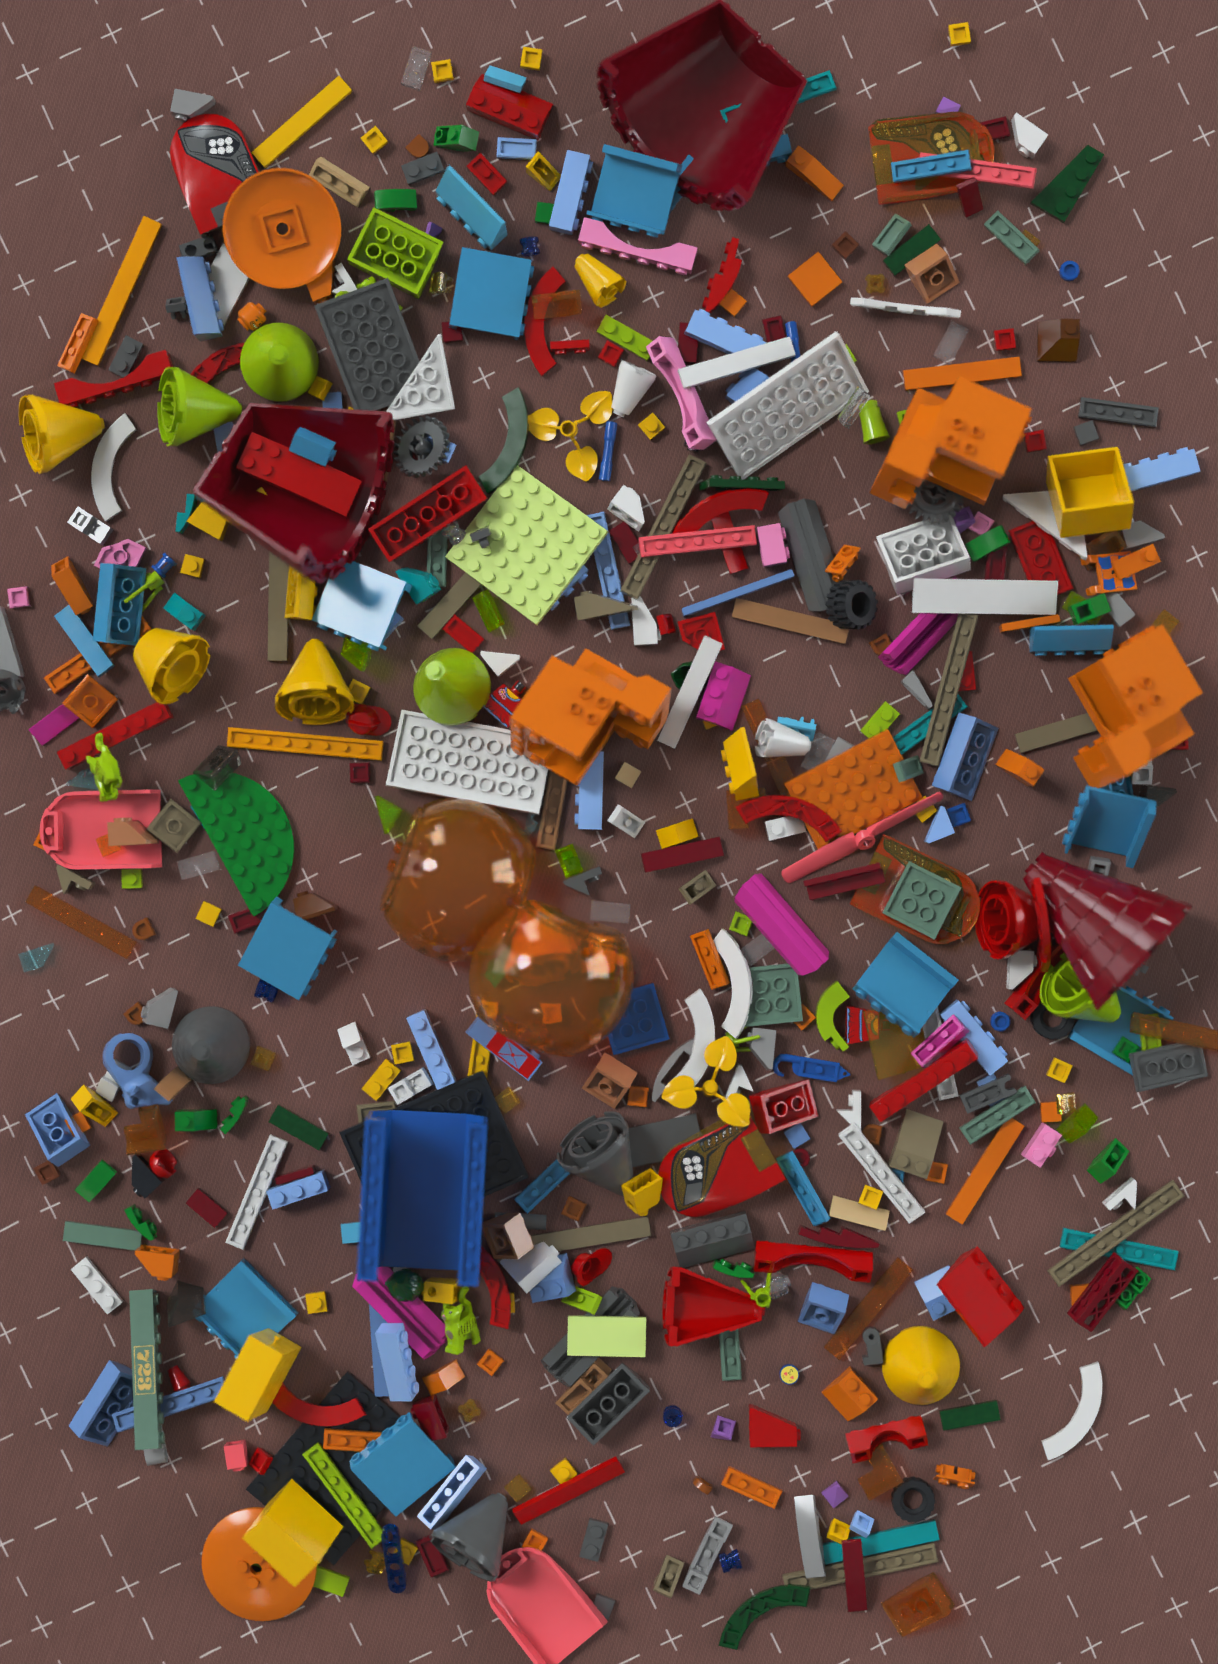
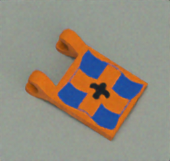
M1131 551L1087 555V560L1080 558L1081 565L1095 564L1099 585L1086 588L1087 596L1137 589L1135 574L1118 580L1111 565V562L1131 554Z

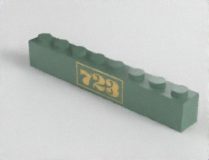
M155 1289L129 1291L135 1450L162 1448V1444H165V1434L161 1430V1424H164V1413L161 1412L163 1392H160L163 1376L162 1372H159V1364H162V1354L158 1352V1344H161L160 1332L158 1333L157 1326L160 1325V1313H157L160 1297Z

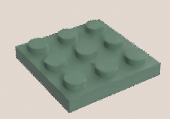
M908 861L882 913L935 940L962 887Z
M789 964L749 967L753 994L752 1004H750L748 1013L749 1017L745 1027L803 1021L798 974Z

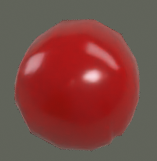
M161 1147L150 1156V1168L157 1177L167 1179L177 1171L176 1169L173 1170L177 1161L168 1149Z

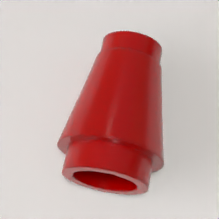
M178 1365L167 1370L174 1392L191 1387V1382Z

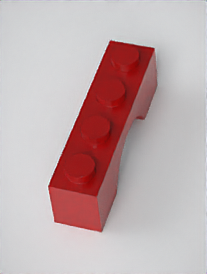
M921 1415L910 1416L899 1421H890L879 1426L873 1425L866 1429L853 1430L845 1434L853 1464L872 1459L876 1447L886 1441L901 1442L909 1450L928 1446L927 1434Z

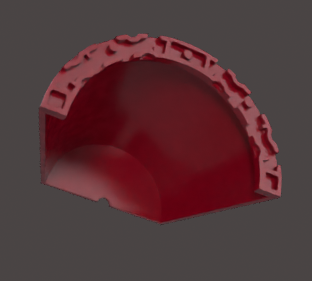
M716 0L605 58L600 62L597 69V78H600L597 88L600 91L601 103L603 108L609 109L612 115L610 117L612 120L611 124L620 134L624 144L629 142L634 148L632 152L677 164H682L688 155L693 157V161L679 176L677 186L680 190L677 193L682 197H687L697 205L699 203L711 205L710 208L716 211H723L724 209L733 211L735 208L743 207L750 200L807 83V80L800 71H797L785 57H782L770 43L764 44L761 41L760 33L751 28L746 20L732 10V7L723 0ZM741 104L738 108L725 113L728 119L726 123L720 110Z
M249 403L247 408L242 411L238 422L233 425L227 439H224L222 443L223 451H218L214 455L211 464L204 470L202 478L195 484L193 492L201 503L306 579L316 583H324L326 579L333 580L337 578L339 573H343L346 570L343 567L346 563L351 564L358 556L370 535L368 529L374 525L371 524V520L374 515L378 516L381 510V504L387 491L384 490L387 482L383 479L386 472H391L394 440H390V433H394L392 413L386 411ZM299 427L336 442L334 450L337 451L333 461H328L327 465L362 481L347 517L241 473L236 466L251 432L289 448ZM262 487L267 495L256 490Z

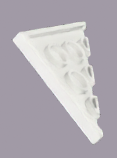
M441 334L436 336L386 412L392 413L393 421L455 409Z
M1048 491L1003 494L1005 502L1010 503L1018 512L1026 518H1030L1038 527L1058 539L1070 551L1072 550L1081 556L1082 560H1087L1084 535L1060 538Z

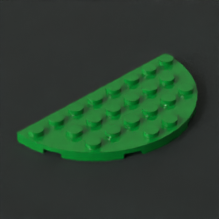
M206 771L178 780L253 917L258 915L270 905L276 896L278 897L292 869L294 839L285 811L275 797L263 786L236 773Z

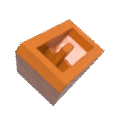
M455 1359L422 1377V1380L430 1395L448 1390L462 1380L465 1375Z

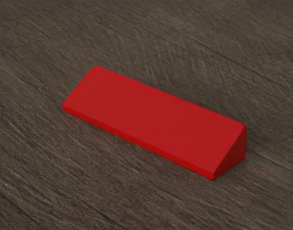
M729 512L711 519L714 529L734 527ZM741 547L721 549L730 575L748 569Z

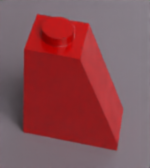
M749 1404L750 1447H797V1441H801L800 1429H797L796 1423L758 1406Z

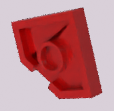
M715 612L677 622L682 641L697 650L704 636L723 643ZM724 643L722 644L720 651L725 650Z

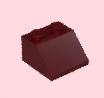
M436 1394L414 1401L411 1413L414 1419H418L419 1427L432 1441L447 1438L449 1427Z

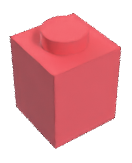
M246 1439L226 1442L224 1453L227 1470H244V1467H247L249 1463Z

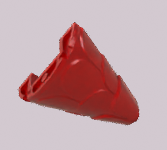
M671 1267L667 1273V1276H670V1280L665 1281L662 1322L663 1329H667V1334L664 1335L668 1346H680L725 1331H734L762 1321V1316L765 1315V1307L758 1306L756 1301L751 1299L750 1294L737 1288L725 1286L711 1278H705L682 1267Z

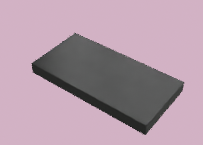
M1201 1038L1129 1053L1136 1092L1208 1076Z
M696 1113L629 1127L632 1167L663 1161L665 1156L676 1146L701 1137ZM699 1142L680 1151L676 1158L680 1157L686 1150H693L698 1153L703 1152Z

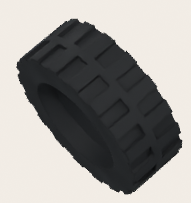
M1041 1000L1036 1009L1030 1014L1033 1029L1039 1035L1052 1040L1065 1037L1068 1032H1071V1028L1075 1023L1073 1018L1062 1017V1021L1058 1026H1047L1043 1021V1014L1047 1008L1042 1004Z
M914 1476L910 1478L905 1477L903 1480L898 1481V1484L893 1487V1492H891V1503L896 1514L902 1520L910 1523H918L929 1517L934 1510L935 1499L928 1483ZM910 1490L918 1491L923 1498L922 1504L916 1509L906 1507L903 1502L904 1495Z

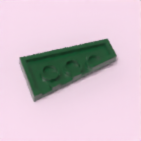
M1087 145L1030 204L1064 223L1104 154Z
M711 475V478L699 483V491H706V489L715 487L716 491L730 490L731 487L734 490L753 488L765 491H781L785 489V481H779L777 477H768L767 480H760V477H748V480H742L741 476H729V479H722L721 475Z

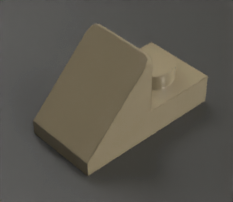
M59 864L56 867L63 894H68L74 882L76 883L75 887L83 891L93 889L96 883L72 869L62 867Z
M704 870L682 885L679 891L688 904L691 905L717 885L708 872Z
M666 1555L659 1574L654 1580L653 1591L671 1599L684 1562Z

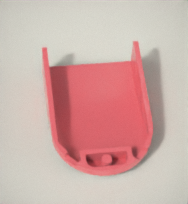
M118 790L116 800L100 802L99 791L68 792L55 798L42 815L40 838L43 848L62 867L77 870L162 867V842L160 840L157 844L108 846L107 823L114 822V818H132V821H139L147 828L161 811V790Z
M519 1547L506 1552L501 1556L498 1577L494 1582L487 1581L486 1591L491 1608L534 1664H559L608 1623L592 1600L552 1557L539 1549Z

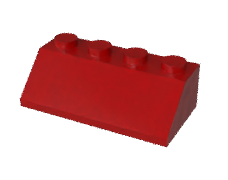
M481 74L466 102L467 111L539 141L554 104L524 91L518 93L483 81L484 74Z

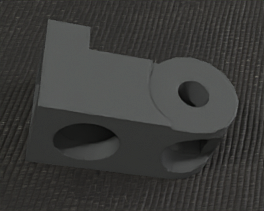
M213 236L199 238L179 245L182 257L203 256L206 258L218 253Z
M868 1326L862 1331V1338L866 1343L867 1355H862L863 1365L882 1364L883 1356L879 1332L875 1327Z

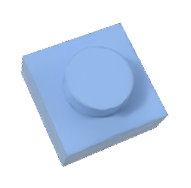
M857 1510L854 1513L849 1529L867 1538L875 1519Z

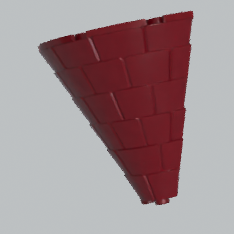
M1044 852L1035 859L1036 865L1031 863L1024 871L1027 875L1023 878V881L1031 895L1030 883L1033 878L1040 877L1047 907L1049 927L1057 943L1062 946L1083 989L1087 990L1097 1011L1137 971L1193 907L1188 902L1170 898L1167 895L1119 881V879L1096 873L1093 870L1069 864V862L1046 855Z

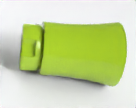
M869 400L860 403L858 408L863 431V443L865 445L875 444L890 438L877 401Z

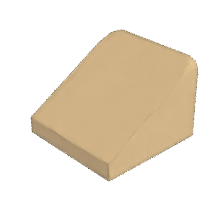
M624 762L615 779L632 788L641 771Z

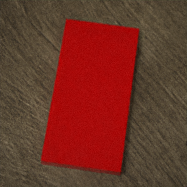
M1034 521L1008 530L1027 580L1058 581L1057 595L1073 589L1051 534L1038 527Z

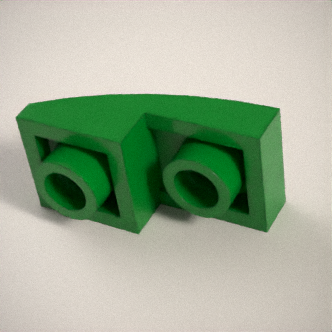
M384 189L374 192L375 208L381 211L394 212L396 209L415 211L417 209L416 190Z
M999 525L965 544V547L972 561L976 562L991 552H996L1010 543V540L1003 526Z
M247 1095L243 1098L238 1096L231 1103L233 1107L229 1111L234 1116L229 1115L221 1122L224 1126L220 1130L224 1134L228 1133L242 1116L248 1102Z
M102 1159L75 1188V1191L90 1202L117 1171Z
M135 1204L124 1209L130 1222L139 1233L150 1241L157 1237L156 1225L154 1222L151 1223L150 1219L142 1222V1212L139 1208H136Z
M716 1259L712 1265L713 1269L730 1276L740 1278H753L754 1276L753 1267L745 1262L741 1264L736 1262L732 1268V1264L725 1259H721V1261Z
M1137 1266L1135 1268L1139 1271L1115 1301L1123 1310L1130 1306L1135 1297L1142 1293L1151 1280Z

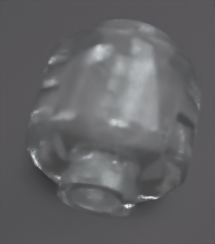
M781 1271L771 1273L770 1296L771 1299L775 1300L789 1293L788 1287L791 1286L788 1275H783ZM767 1275L764 1276V1282L761 1283L763 1288L766 1286Z

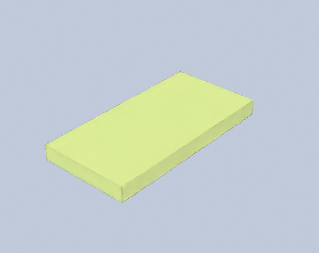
M568 1315L567 1356L646 1357V1317Z

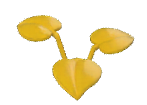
M598 391L586 396L581 403L580 410L587 416L574 422L564 421L560 426H557L560 420L559 416L553 409L541 408L528 415L529 431L536 438L542 441H550L556 437V430H560L564 436L572 440L577 450H572L568 453L566 467L572 475L585 482L589 481L595 474L598 456L590 446L580 448L574 437L578 433L577 425L587 421L589 418L594 424L607 422L613 412V408H611L612 394L608 391Z
M724 1036L711 1042L704 1052L706 1063L711 1067H716L711 1080L705 1081L700 1088L694 1087V1080L691 1077L685 1075L678 1076L666 1085L661 1097L677 1108L686 1109L696 1102L697 1094L695 1091L702 1092L706 1097L715 1096L724 1101L717 1107L720 1119L732 1126L745 1127L750 1122V1104L747 1098L742 1094L733 1093L726 1099L717 1093L718 1085L715 1082V1078L719 1068L723 1071H730L737 1059L733 1042L729 1037Z

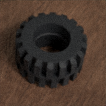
M843 580L835 583L834 587L830 588V593L826 597L828 601L825 606H827L826 613L829 614V620L833 621V625L839 629L866 628L867 625L872 623L871 620L875 619V612L878 611V608H876V604H878V599L875 598L877 596L876 592H873L871 585L862 580Z

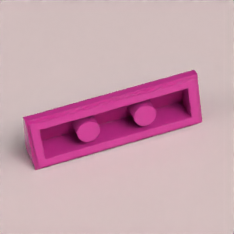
M62 704L32 726L29 731L43 746L78 720L79 717Z
M953 1014L914 1049L911 1054L919 1065L925 1069L949 1051L969 1030Z

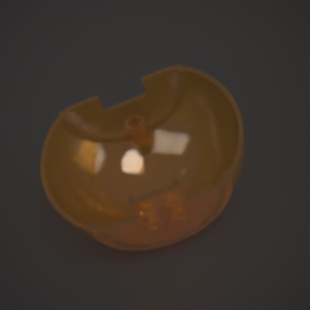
M442 798L426 803L423 807L418 806L410 817L403 838L400 841H396L393 848L395 856L393 860L389 859L386 870L389 871V877L380 898V911L384 912L383 916L387 924L410 948L425 956L441 961L469 962L483 959L495 952H500L518 923L532 884L536 865V849L533 847L529 836L508 813L498 807L477 801ZM418 864L420 867L413 870V865ZM508 898H511L512 901H511V902H507V899H508Z
M526 900L524 904L520 903L497 918L486 930L472 957L469 971V990L477 1016L487 1026L504 1037L545 1054L573 1057L576 1054L591 1049L603 1041L617 1027L627 1011L631 1000L635 977L634 963L626 936L619 930L595 922L594 925L566 916L561 909L540 901Z

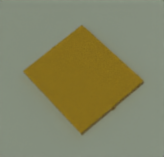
M874 1009L863 1011L878 1080L921 1068L911 1052L925 1040L923 1027L915 1037L908 1036L901 1030L900 1026L889 1022L886 1019V1015L881 1011L878 1012Z

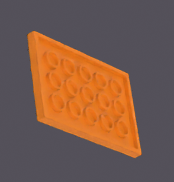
M888 729L784 782L790 796L803 799L822 809L842 830L840 834L825 842L813 827L804 822L817 850L851 832L855 834L923 798L913 778L902 782L898 781L893 764L904 759Z

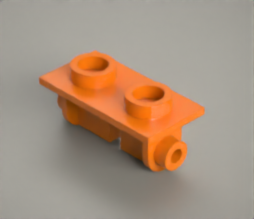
M843 545L825 569V572L832 573L833 581H842L847 573L846 569H850L853 563L857 561L858 552L861 548Z
M942 1463L936 1465L935 1472L939 1474L933 1480H937L939 1484H957V1487L961 1489H969V1487L975 1485V1482L971 1481L975 1479V1472H972L971 1469L958 1467L957 1474H954V1466Z

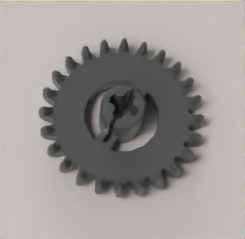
M419 416L420 422L412 419L414 426L406 423L408 431L401 429L404 436H396L401 443H394L399 450H393V453L398 455V457L393 459L398 462L396 466L400 468V471L408 477L418 478L420 476L423 478L426 474L431 475L432 470L436 471L438 469L437 465L441 466L443 464L441 460L447 457L445 453L449 451V448L446 447L450 444L448 440L449 433H447V427L443 426V422L435 417L425 416V420ZM427 435H430L432 437L433 446L431 442L427 440ZM412 452L418 455V460L413 458Z
M922 481L921 486L915 488L914 493H917L913 504L908 503L907 507L912 506L909 514L917 512L915 519L922 515L923 523L927 518H930V524H933L936 518L938 524H940L942 517L948 522L949 515L954 518L956 516L955 511L960 512V506L964 504V501L961 499L964 498L963 496L946 489V493L941 486L935 483H930L927 486L923 484L925 481ZM939 499L944 501L942 504L935 505Z

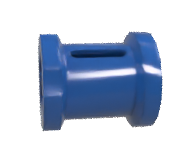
M164 552L162 554L163 557L158 563L151 566L163 578L166 577V573L173 566L177 565Z

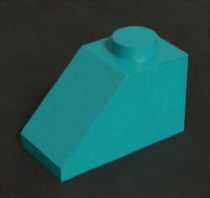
M408 567L395 571L400 580L412 585L409 594L416 605L425 602L441 590L438 580L431 573Z
M175 592L163 607L193 631L198 628L206 617L204 613Z

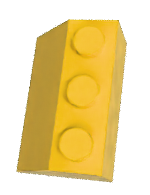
M289 566L284 618L312 620L316 610V606L313 604L314 597L317 596V586H315V582L306 579Z
M741 727L723 742L724 750H721L723 762L727 761L728 765L724 767L726 777L731 778V782L728 783L730 794L735 795L736 801L759 796L756 772L745 727Z

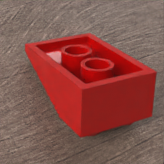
M809 1079L749 1095L758 1133L771 1134L818 1117Z

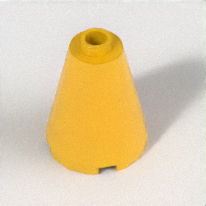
M581 254L576 258L574 267L597 307L603 308L616 299L614 295L618 291L620 293L623 292L627 282L624 277L590 254Z

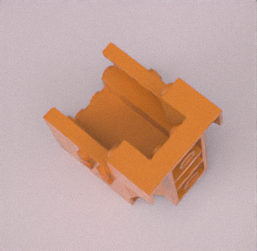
M961 376L957 378L946 400L918 387L884 463L877 474L870 494L906 509L908 503L913 504L917 495V493H914L915 488H919L922 481L928 480L984 506L995 479L1003 477L1016 445H1020L1024 438V431L1032 419L1029 416L1031 408Z
M1163 624L1158 627L1152 625L1118 644L1119 649L1116 651L1111 648L1103 653L1104 658L1068 678L1101 737L1093 741V746L1089 748L1086 745L1077 750L1079 754L1073 757L1085 780L1091 787L1102 788L1128 776L1148 764L1152 759L1194 735L1180 709L1203 692Z
M586 648L574 666L552 655L510 717L511 748L516 754L528 757L533 764H540L578 786L614 731L620 737L632 740L637 747L649 749L668 718L671 688L649 675L636 677Z

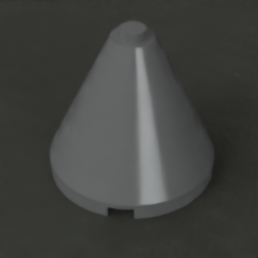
M206 1006L188 1013L177 1025L172 1039L173 1056L180 1070L192 1080L203 1084H218L233 1078L245 1066L251 1048L250 1037L244 1022L232 1011L218 1006Z
M606 1111L603 1117L596 1118L593 1115L577 1124L560 1143L562 1151L557 1153V1160L565 1171L623 1196L621 1185L634 1178L629 1129L627 1122L621 1114L614 1111Z
M500 1493L489 1495L433 1530L429 1537L431 1539L430 1542L459 1567L463 1565L471 1570V1574L483 1580L494 1582L500 1572L508 1510L507 1498Z

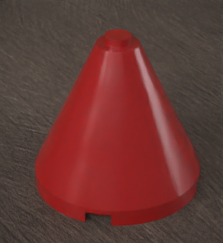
M1004 880L989 881L981 888L978 897L982 898L980 906L977 908L974 923L978 941L984 951L991 953V958H1009L1040 938L1038 937L1037 929L1038 918L1033 897L1030 893Z

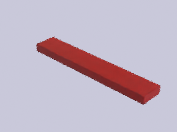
M615 1456L512 1508L513 1513L522 1525L625 1473L624 1468Z

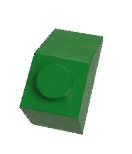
M178 1109L175 1111V1131L217 1129V1109Z
M1115 1138L1094 1158L1087 1171L1101 1184L1116 1174L1130 1151Z

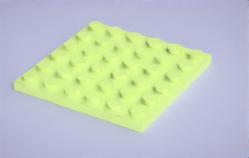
M517 466L492 494L445 557L538 626L608 534V531L528 472ZM489 526L491 535L487 536L490 545L482 549L479 540L472 542L470 533Z

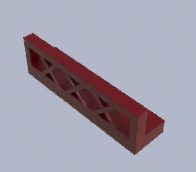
M879 862L804 880L803 882L804 886L807 887L809 900H815L886 883L882 863Z
M1113 1252L1067 1314L1076 1323L1092 1332L1139 1270L1126 1262L1120 1255ZM1126 1267L1129 1268V1273L1126 1276L1121 1277V1273L1124 1271V1269ZM1117 1284L1116 1290L1109 1293L1110 1287ZM1105 1299L1103 1307L1098 1308L1097 1304ZM1093 1315V1320L1090 1324H1086L1084 1321L1087 1317Z

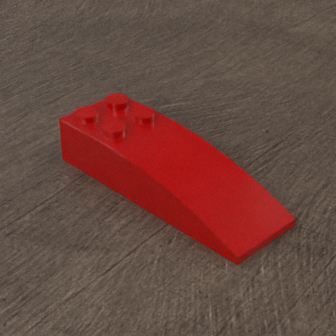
M251 432L236 466L241 473L347 517L362 483L361 480L327 464L323 466L289 451V447Z
M465 465L368 530L387 560L394 562L488 498L467 465Z

